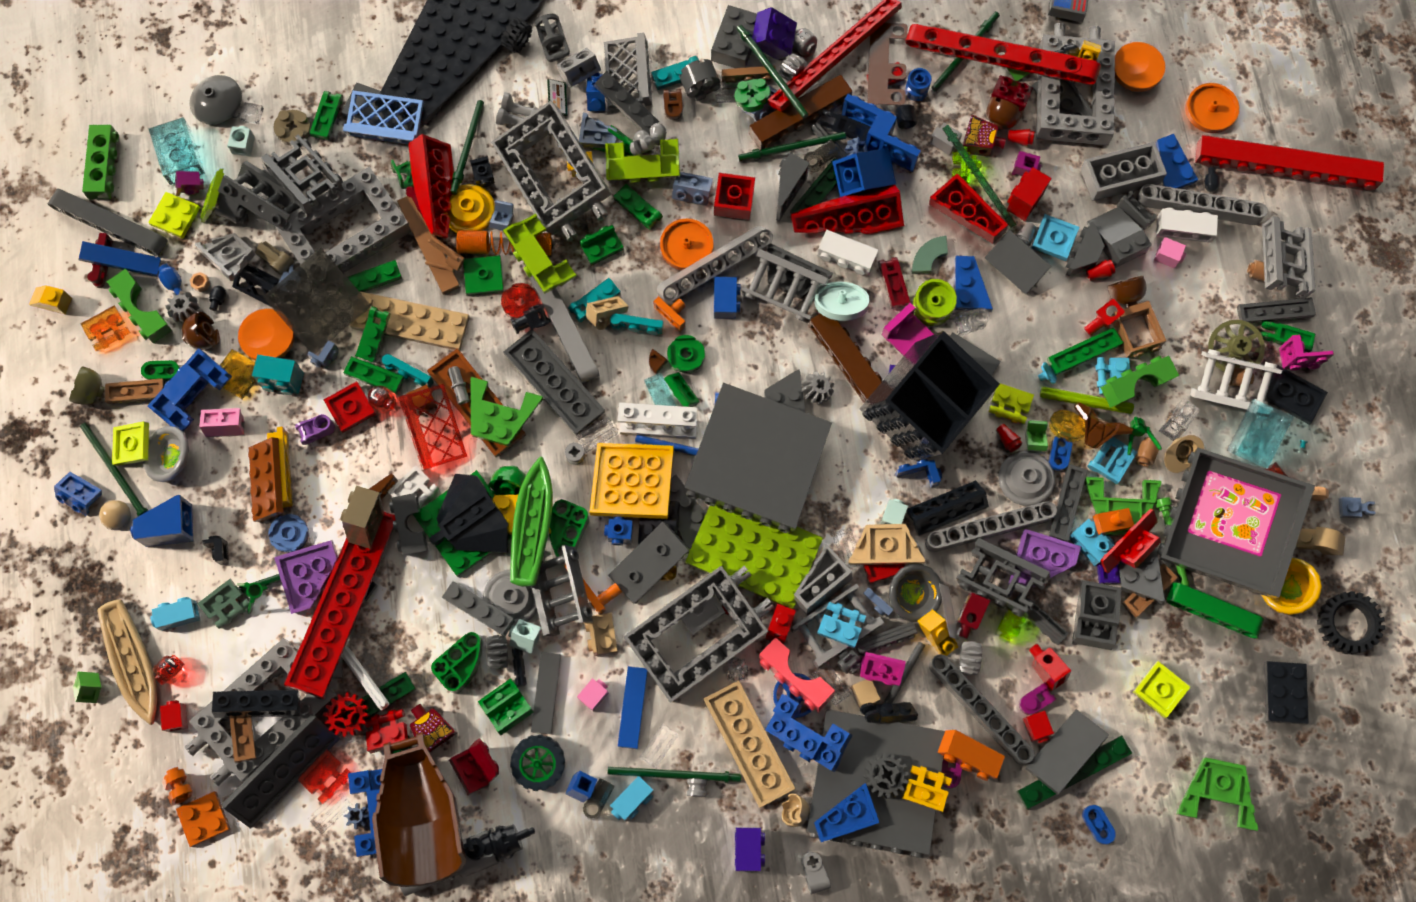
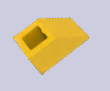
M1084 40L1078 57L1096 61L1101 51V45Z
M933 609L917 621L923 634L939 654L947 656L958 648L955 638L949 636L946 620Z

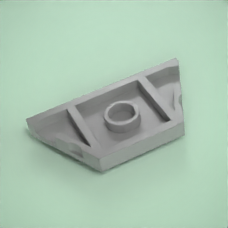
M235 233L213 238L212 243L204 245L201 242L195 243L197 250L230 281L237 277L255 255L253 249Z

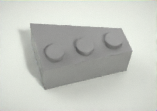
M827 544L794 594L796 603L807 616L853 579L852 571Z

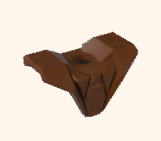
M1077 402L1074 406L1085 422V444L1091 448H1098L1115 435L1132 434L1133 428L1125 424L1108 423L1098 418L1092 408L1080 402Z

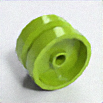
M931 279L922 283L912 302V305L916 307L914 311L915 317L927 326L936 327L944 324L949 320L956 305L957 295L954 288L948 282L941 279Z

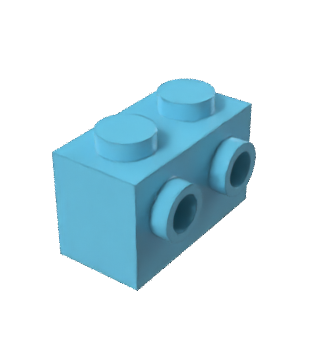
M1090 519L1086 520L1069 537L1073 544L1081 546L1080 551L1094 566L1114 546V542L1109 536L1104 534L1098 535L1095 522Z

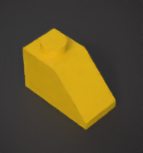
M45 285L35 288L29 305L66 315L72 297L63 289Z

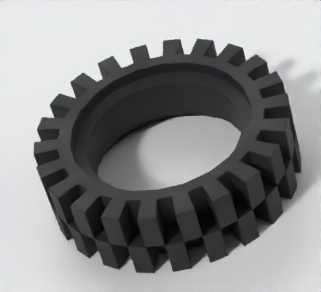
M1355 591L1342 592L1328 599L1321 606L1320 609L1322 611L1318 612V616L1321 618L1317 620V625H1321V628L1318 629L1319 633H1324L1325 636L1322 639L1329 641L1327 644L1329 647L1334 646L1335 651H1343V654L1351 653L1352 655L1370 650L1380 642L1378 639L1384 635L1381 631L1385 630V625H1381V623L1385 619L1379 616L1383 612L1381 609L1377 610L1375 608L1378 604L1376 602L1371 603L1370 600L1372 598L1369 596L1363 597V593L1355 594ZM1341 606L1356 607L1365 615L1368 627L1362 639L1357 641L1348 640L1337 631L1334 618Z

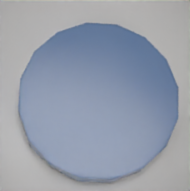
M286 514L276 518L271 523L268 531L271 544L277 550L284 553L301 549L306 544L309 536L305 521L293 514Z

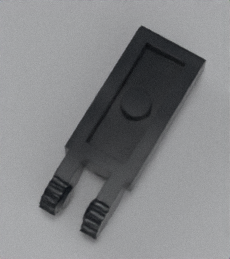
M824 109L823 114L835 118V121L832 125L824 120H820L819 125L829 128L835 133L845 132L846 137L850 139L859 137L860 141H865L866 143L867 134L871 126Z
M910 702L876 705L865 703L860 706V712L865 715L864 718L868 723L916 721L918 718V713Z

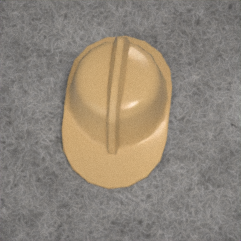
M1187 435L1174 440L1165 453L1164 462L1166 468L1172 473H1180L1190 467V463H1187L1191 452H1195L1197 448L1204 449L1202 440L1195 435Z

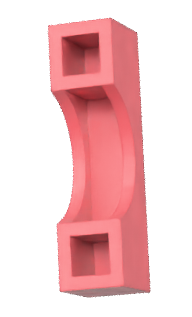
M775 637L759 654L760 665L767 671L770 669L775 674L774 677L781 684L785 683L788 685L790 692L796 697L800 696L810 710H815L819 713L834 697L835 690L821 677L813 680H803L796 677L788 666L790 650Z

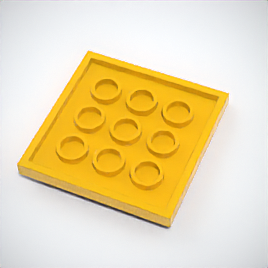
M597 443L590 516L668 519L674 446Z

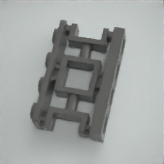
M298 134L295 136L296 141H290L292 150L281 157H278L275 152L271 153V157L265 154L261 159L267 171L306 215H309L313 212L312 207L318 206L316 197L328 189L334 195L337 193V190L340 192L344 191L342 187L343 180L338 173L334 174L332 172L333 170L327 161H322V157L317 150L313 151L311 149L312 147L306 138L302 139ZM301 149H302L303 152H304L306 155H305L304 157L300 158L299 160H297L296 158H298L299 156L302 155V152H301ZM290 163L291 165L285 168V174L280 168ZM308 166L313 173L300 181L295 174ZM323 173L327 179L318 184L317 182L323 178ZM311 186L312 189L306 192L307 199L301 191Z
M978 538L975 548L971 552L972 556L978 558V561L971 573L964 569L960 571V575L956 577L959 587L966 591L972 590L981 597L993 600L994 604L1004 609L1007 607L1011 609L1012 613L1022 618L1025 616L1028 618L1034 605L1026 599L1034 586L1042 590L1044 589L1045 584L1051 578L1050 572ZM986 555L996 560L991 569L983 566ZM998 568L1014 576L1007 590L991 583ZM978 572L987 576L983 582L984 587L973 582ZM1021 572L1031 576L1027 586L1018 583ZM1013 590L1023 593L1019 599V604L1009 600Z

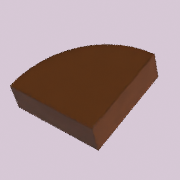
M652 349L649 355V366L651 371L657 375L668 360Z

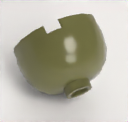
M82 366L74 381L75 385L73 390H71L69 401L88 405L93 403L97 397L101 398L105 389L102 386L101 376L96 371Z

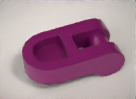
M1045 682L1024 695L1019 701V708L1024 714L1032 715L1057 698L1054 694L1051 695ZM1041 693L1045 700L1040 702L1036 695Z
M943 759L941 773L952 778L950 786L942 785L948 789L955 788L961 781V765L955 762V768L948 767V761Z

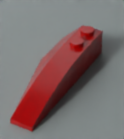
M421 134L408 143L414 190L419 208L430 233L446 239L449 232L450 217L448 212L451 210L450 196L452 194H450L454 173L451 144Z
M896 185L843 196L791 214L794 233H818L829 230L834 233L845 232L853 234V232H862L863 234H870L904 226L901 196Z

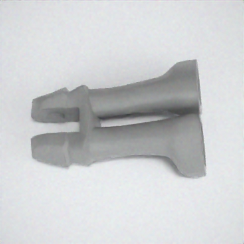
M505 92L501 108H499L496 124L516 125L525 118L508 112L529 116L538 108L516 104L513 102L512 95Z
M655 123L650 128V135L644 130L636 132L634 141L630 144L631 153L638 156L654 149L655 145L659 146L660 140H665L666 128L660 123Z

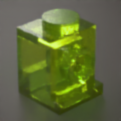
M1007 610L995 634L999 636L1000 640L1010 643L1013 637L1017 638L1021 630L1019 625H1022L1026 618L1018 617L1012 611Z

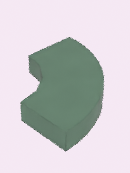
M947 236L933 238L921 246L913 260L912 274L930 273L933 262L939 257L948 254Z

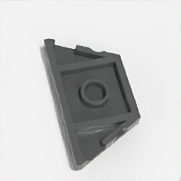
M771 243L767 246L768 253L825 276L828 279L833 275L832 272ZM771 263L767 266V283L770 285L777 272V266ZM787 270V273H784L778 289L788 293L794 280V273ZM806 278L801 280L795 297L802 299L808 294L812 285L810 284L811 280Z
M800 370L794 371L765 389V398L805 412Z
M1157 547L1136 569L1122 561L1118 563L1122 591L1135 593L1145 599L1148 597L1158 601L1159 604L1165 603Z

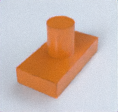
M658 296L653 301L654 309L681 332L685 328V320L678 314L686 307L685 303L678 298L669 306Z
M1129 508L1099 513L1093 516L1098 535L1126 530L1134 526Z

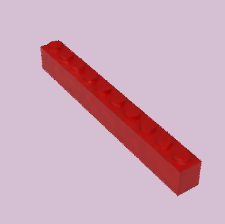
M1206 135L1201 136L1196 146L1195 163H1200L1204 166L1213 165L1223 169L1233 168L1239 171H1253L1257 174L1267 173L1277 177L1287 176L1293 179H1307L1311 182H1327L1330 185L1340 184L1350 188L1360 187L1365 190H1376L1383 183L1384 162Z

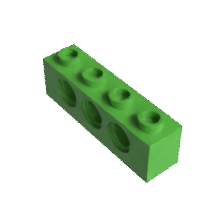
M89 125L82 192L89 200L111 199V194L114 192L113 176L116 174L114 164L115 159H117L116 143L119 142V134L112 125Z

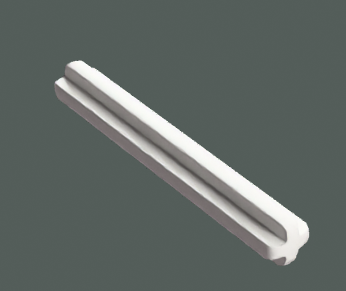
M345 646L341 657L378 708L384 710L389 706V702L350 648Z

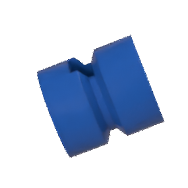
M913 69L908 76L905 92L907 97L913 101H921L928 94L932 78L926 69Z

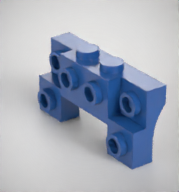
M198 348L188 361L178 369L173 378L164 385V388L149 403L148 407L170 426L177 427L184 432L194 420L185 411L190 403L208 383L221 390L232 375Z
M782 694L773 709L775 713L765 730L785 742L783 744L785 748L792 752L795 749L801 752L799 756L808 762L813 759L835 772L853 735L832 724L826 736H821L795 720L803 705Z
M382 769L348 773L350 794L367 792L371 833L354 836L356 857L376 854L372 817L373 812L376 811V797L380 791Z

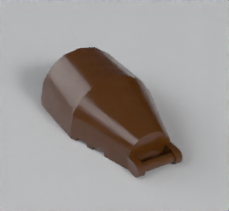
M421 732L415 737L392 744L391 742L385 743L383 745L385 758L380 777L381 786L376 797V811L373 812L372 817L379 878L392 886L416 887L437 883L452 877L462 870L466 863L458 807L453 792L428 751L425 733ZM417 744H418L417 747H414V748H411V749H407V750H404V751H401V752H398V753H394V751L401 750V749H404V748H407V747L414 746V745H417Z

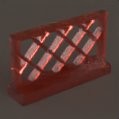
M444 384L399 396L398 399L422 471L467 457ZM441 389L443 394L440 403L430 398L432 392ZM421 396L425 398L426 401L423 407L415 406L412 397ZM428 400L439 405L434 415L424 410ZM440 407L448 410L449 416L446 421L436 417ZM422 412L432 417L428 427L420 424L419 417ZM434 419L444 423L440 433L430 429ZM446 425L454 428L455 434L452 439L442 435ZM428 431L438 435L434 445L425 440ZM440 437L450 441L446 452L436 447ZM452 443L460 447L461 455L453 456L448 453ZM434 449L444 454L441 461L433 463L431 458Z

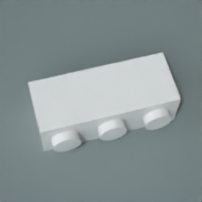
M1163 208L1157 216L1156 236L1211 243L1217 236L1218 215H1212L1209 212L1195 213L1191 210L1180 211L1174 208Z
M826 230L818 248L817 256L824 261L837 263L842 268H850L857 274L869 275L878 249Z

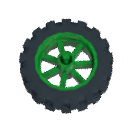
M541 734L531 735L521 740L515 747L510 762L511 772L519 785H523V788L532 789L533 791H543L554 786L560 780L565 767L564 752L559 743L552 740L551 737ZM538 748H542L546 752L539 756ZM535 749V758L528 755L527 752ZM550 753L553 762L543 761ZM525 757L533 763L523 766V758ZM542 765L553 767L551 771L547 774ZM533 767L534 771L532 776L529 775L525 771V769ZM538 769L543 773V777H535Z

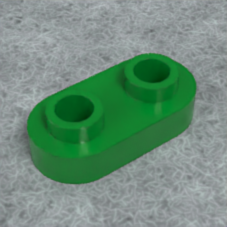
M172 360L148 361L142 365L141 374L146 380L164 379L165 381H170L180 366ZM174 369V372L169 374L170 370ZM155 370V373L150 375V372Z

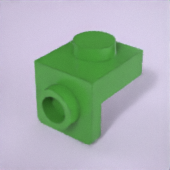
M1028 421L1025 432L1027 450L1047 451V421Z

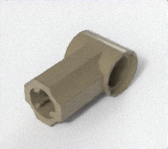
M266 241L261 242L257 246L256 255L267 262L281 276L295 263L289 255L283 251H278Z

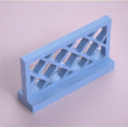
M353 90L347 123L344 124L343 131L348 136L408 144L418 137L424 101ZM357 96L364 97L367 102L358 107L356 105ZM377 99H382L384 105L376 110L371 103ZM395 101L399 102L402 107L393 112L389 105ZM412 104H417V111L411 115L406 108ZM370 105L374 112L365 117L361 111ZM388 108L392 114L383 120L379 113ZM405 110L409 117L400 122L396 116ZM358 113L364 118L359 123H352L353 116ZM377 115L381 122L376 126H372L369 120ZM395 118L399 124L394 128H388L386 123ZM412 120L415 124L414 131H407L404 125Z

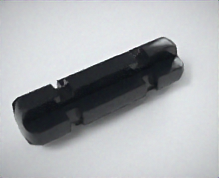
M512 648L514 675L516 676L515 685L517 687L525 686L527 682L526 677H524L523 650Z

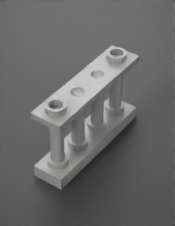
M759 249L756 256L760 258V265L750 288L742 287L741 290L745 292L744 296L752 300L756 297L796 314L795 318L803 322L812 319V316L807 314L818 288H821V285L826 287L829 279ZM771 263L777 266V272L767 295L763 296L756 293V290L766 267ZM788 270L794 273V280L782 304L773 300L784 273H787ZM806 278L811 280L810 284L812 285L801 310L798 311L791 308L790 305L801 280Z
M849 584L841 590L842 594L830 602L837 604L848 597L855 609L860 614L866 615L863 623L865 626L861 629L858 642L880 628L884 622L880 616L876 619L871 617L854 593L859 588L858 584L854 586ZM828 603L806 618L799 617L792 622L794 626L791 627L792 633L798 629L815 652L816 659L813 661V664L817 669L844 650L850 648L848 645L830 639L833 648L826 652L825 649L822 650L806 626L813 619H816L819 625L821 624L823 619L822 613L828 610L826 609ZM839 614V620L849 623L848 617Z

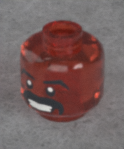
M383 385L373 387L368 393V404L380 413H387L396 406V394Z
M166 655L154 666L153 671L156 674L154 679L162 685L165 683L173 685L184 673L183 666L185 664L175 655Z

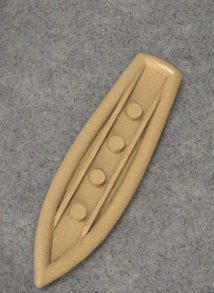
M119 599L107 602L98 608L97 612L113 675L124 699L132 710L148 724L153 725L157 710V685L150 658L123 601Z

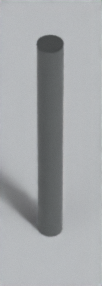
M917 643L905 664L900 686L893 685L884 703L891 704L895 700L925 647L923 643Z

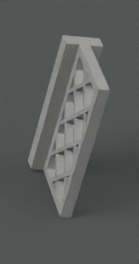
M637 33V37L604 42L606 71L609 74L611 72L612 77H618L621 80L620 84L622 86L624 83L629 85L630 89L628 92L630 94L633 90H636L639 93V98L636 99L641 104L644 103L645 106L652 105L649 51L645 33ZM635 43L636 47L632 52L625 49L629 44ZM617 46L619 48L618 51L612 55L609 52V47ZM622 51L628 54L623 62L617 58ZM631 58L637 61L633 68L626 65ZM614 60L620 64L615 71L610 68ZM623 67L629 70L624 78L618 74ZM632 74L638 77L634 84L627 81ZM608 100V107L615 108V106Z

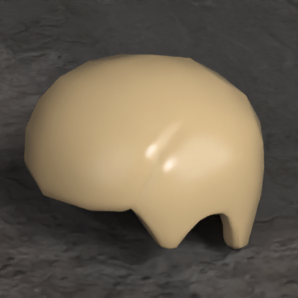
M119 500L106 502L99 512L101 524L109 530L121 529L129 522L131 516L127 504Z
M789 794V800L782 803V821L789 827H798L803 825L809 817V804L798 794Z

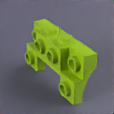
M678 139L660 140V154L625 157L624 142L605 143L606 180L629 179L630 183L640 182L642 178H648V182L659 181L658 177L680 176Z
M535 213L523 221L508 226L503 232L515 250L513 255L518 262L522 261L525 265L523 270L528 277L532 276L543 293L546 294L557 286H562L575 278L576 273L572 270L567 260L553 266L535 238L546 231V228Z

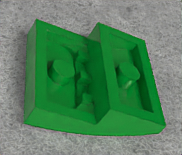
M511 678L478 701L500 736L534 713Z

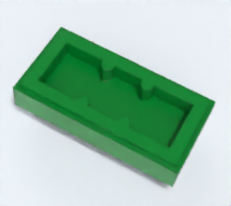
M679 372L669 374L664 378L683 407H694L699 403L698 398Z

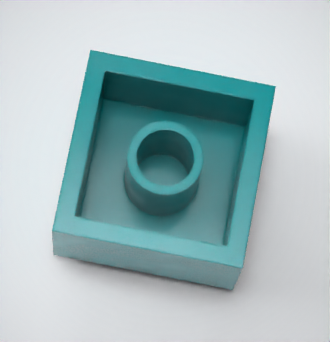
M258 354L252 377L263 390L268 392L277 390L286 395H292V393L299 394L304 372L294 360Z

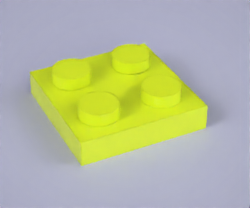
M165 192L148 223L152 227L183 239L200 207L195 203Z
M143 421L113 427L112 465L120 466L148 460V422Z
M1157 661L1133 693L1162 717L1167 718L1189 690L1190 686Z

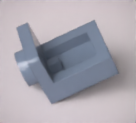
M496 200L495 211L489 222V228L503 231L510 226L513 220V203Z
M328 340L319 356L310 351L307 355L313 365L319 368L321 366L328 368L330 363L337 358L339 349L335 343Z

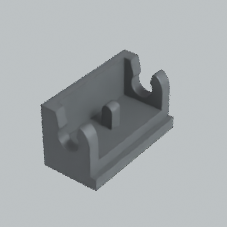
M1131 190L1127 196L1124 195L1120 199L1116 207H1120L1134 222L1145 230L1156 220L1157 215L1155 213L1151 215L1133 197L1134 192Z

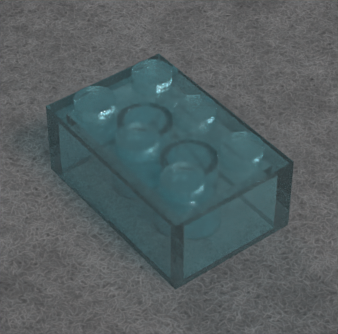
M184 117L148 128L163 177L169 185L175 184L176 171L199 172L200 175L205 174L191 127Z
M1252 399L1227 451L1268 469L1294 416Z

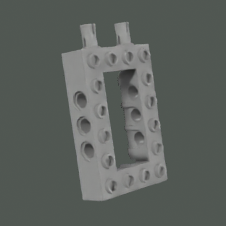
M1056 23L1054 25V35L1043 34L1039 49L1054 52L1060 50L1064 45L1075 44L1080 50L1084 40L1101 45V51L1096 60L1101 64L1096 83L1091 87V91H1093V100L1091 102L1093 115L1061 114L1060 79L1038 74L1036 139L1109 145L1114 135L1115 41L1101 40V28L1097 26V31H1095L1096 26L1089 28L1090 38L1065 36L1066 25L1062 23L1060 28V23Z
M552 101L543 105L491 142L534 214L536 213L538 219L546 228V232L553 235L562 230L567 241L574 240L572 236L576 239L578 234L570 223L592 208L599 221L604 219L602 215L605 218L608 216V212H606L601 201L612 195L561 111ZM549 134L557 140L559 144L557 146L568 158L567 162L574 168L577 178L583 183L577 189H572L573 192L564 198H559L555 204L551 201L523 155L524 151Z
M722 566L718 567L623 636L670 703L768 632L761 622V617L775 608L773 604H770L771 601L768 598L754 609L748 604L738 590V585L751 577L750 572L742 576L748 570L745 566L732 576L728 575ZM713 595H716L738 627L673 673L671 667L663 659L651 640L660 636L661 633L678 623L684 616L693 612L694 609L705 601L711 599Z
M282 638L224 691H263L265 689L264 686L273 678L279 677L283 669L289 674L298 650L290 641ZM330 686L324 699L305 693L306 696L300 701V716H286L278 720L255 741L257 759L239 763L234 762L231 731L225 729V726L220 722V720L228 721L230 718H215L212 714L211 701L189 721L198 731V736L185 745L184 748L189 750L188 753L194 756L204 745L209 744L223 760L224 764L210 776L217 786H220L231 774H235L241 782H244L312 714L319 719L329 710L326 708V705L331 706L333 703L330 699L338 700V695Z

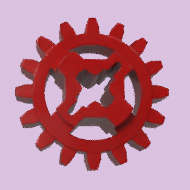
M346 692L345 697L337 694L338 700L331 698L330 700L333 704L331 706L326 705L329 712L324 713V716L328 717L325 724L331 725L328 730L331 732L335 731L337 736H340L341 733L345 738L348 737L349 733L352 736H356L355 731L359 730L362 732L361 725L368 724L364 718L370 717V714L365 713V710L369 707L367 705L362 706L365 700L361 698L357 701L358 695L356 694L352 697L348 692ZM347 702H353L357 706L349 707ZM345 711L350 712L348 719L343 718L346 715ZM343 722L346 728H340L337 723Z

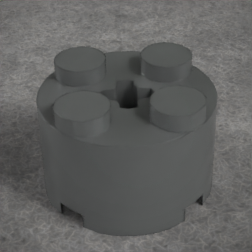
M703 59L704 62L701 63L698 60L693 61L681 70L682 75L679 74L687 96L696 98L697 101L703 100L707 94L721 88L720 79L712 61L709 59Z
M220 192L217 198L219 208H215V214L237 224H244L248 218V214H246L248 209Z

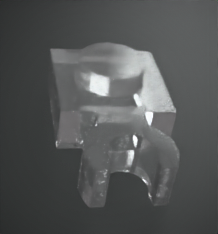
M244 102L243 107L240 106L232 118L240 117L242 122L259 124L264 108L259 104Z

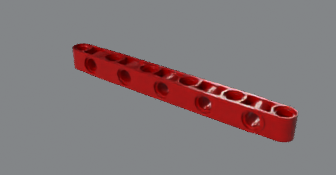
M912 24L905 40L908 46L1089 85L1096 83L1101 68L1099 62L1090 59L919 24ZM1071 67L1076 68L1075 70H1069Z

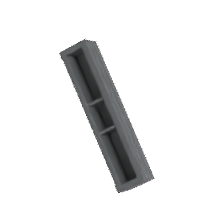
M1020 593L1013 601L1019 604V599L1023 593ZM1028 597L1026 600L1034 605L1028 619L1044 635H1047L1053 643L1059 645L1069 633Z
M909 622L860 640L856 643L855 647L858 655L865 656L866 652L869 653L873 650L877 652L881 650V647L885 646L887 648L892 646V643H901L905 638L912 639L917 634L914 622Z

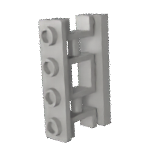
M1273 216L1262 225L1265 288L1272 290L1277 287V290H1281L1287 285L1296 287V295L1305 299L1315 292L1316 287L1311 228L1307 227L1303 230V227H1298L1293 232L1284 230V222L1280 221L1279 217ZM1286 253L1294 255V263L1286 261Z

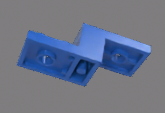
M847 94L844 100L842 115L871 126L865 143L867 151L888 148L892 163L913 172L921 150L912 144L908 145L895 136L892 137L897 117L889 111L879 109L872 103L862 101L857 96Z

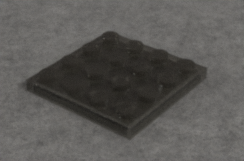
M323 248L317 250L263 296L309 351L314 354L320 351L328 340H333L372 307Z

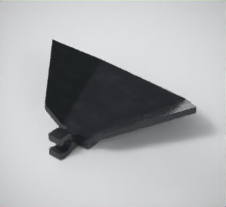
M455 474L436 518L441 530L429 537L431 543L438 546L446 538L458 551L508 553L509 523L478 476Z

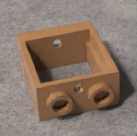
M1149 301L1124 308L1125 313L1112 323L1123 342L1121 346L1126 358L1132 356L1138 358L1147 351L1156 352L1162 349L1161 346L1166 342V338ZM1115 311L1111 317L1115 316L1118 311ZM1142 315L1154 342L1133 348L1122 321Z

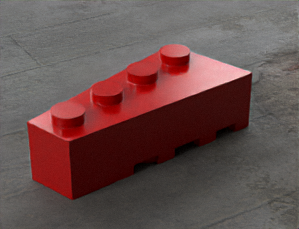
M958 173L930 196V206L992 244L1007 231L1008 224Z

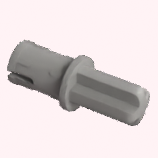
M459 367L449 368L448 372L452 381L451 388L454 389L458 405L468 403L470 399L465 387L466 382H463Z

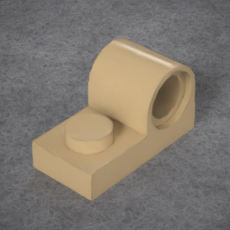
M619 296L587 303L586 318L598 330H603L610 324L611 315L628 312V305Z

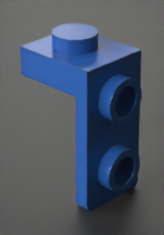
M598 72L587 78V111H606L605 96L593 86L603 75Z
M928 459L920 460L917 464L911 466L910 464L901 465L895 473L897 478L925 470L931 488L938 486L942 479L940 468L936 467L934 460L928 461Z

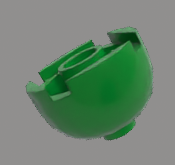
M516 466L500 467L493 473L488 487L489 489L491 487L492 494L518 495L526 475Z

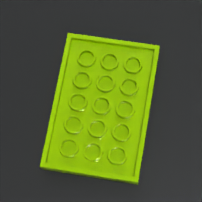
M709 506L685 563L709 574L722 566L730 576L745 566L748 570L742 576L750 572L751 577L740 583L739 587L793 609L796 604L794 594L805 576L809 573L823 538L797 526L793 533H783L778 530V527L772 525L770 527L760 524L759 520L745 519L740 513L724 511L721 506Z

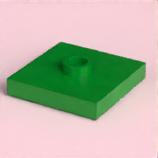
M500 255L464 260L466 296L504 292Z

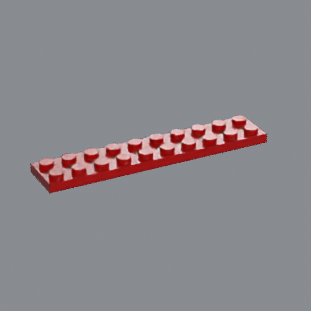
M384 512V517L371 549L349 543L346 537L286 678L285 687L324 699L394 530L393 521H396L395 515Z

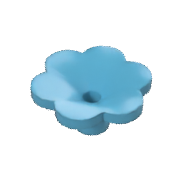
M1044 362L1041 366L1043 372L1038 377L1041 381L1047 379L1052 384H1055L1057 377L1051 366Z

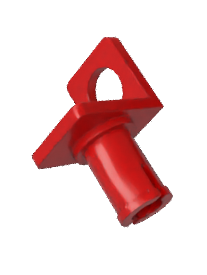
M1111 299L1096 311L1097 318L1083 328L1091 337L1103 326L1109 329L1111 327L1110 324L1121 317L1125 311L1115 299ZM1109 306L1117 308L1118 312L1115 316L1107 315L1106 310Z

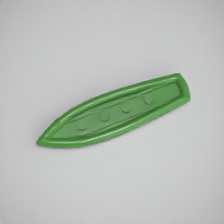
M542 456L532 465L522 483L514 513L510 582L522 587L536 585L551 523L553 507L552 483L549 470Z

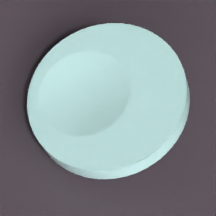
M831 282L827 283L826 287L821 286L817 290L814 303L818 312L823 316L833 320L849 321L857 319L867 312L869 308V295L862 287L856 284Z

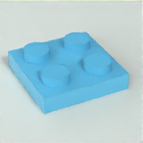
M1044 214L1031 248L1066 261L1079 227Z

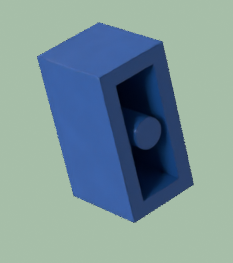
M737 277L714 278V318L736 319V313L740 312V301H737V295H740L741 285L737 284Z

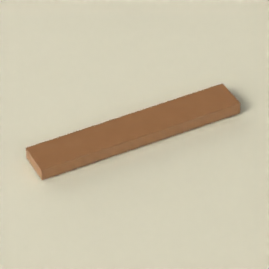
M406 196L397 200L426 261L448 266L445 263L446 257L444 253L428 242V240H432V234L412 198ZM429 266L443 295L460 287L453 272Z

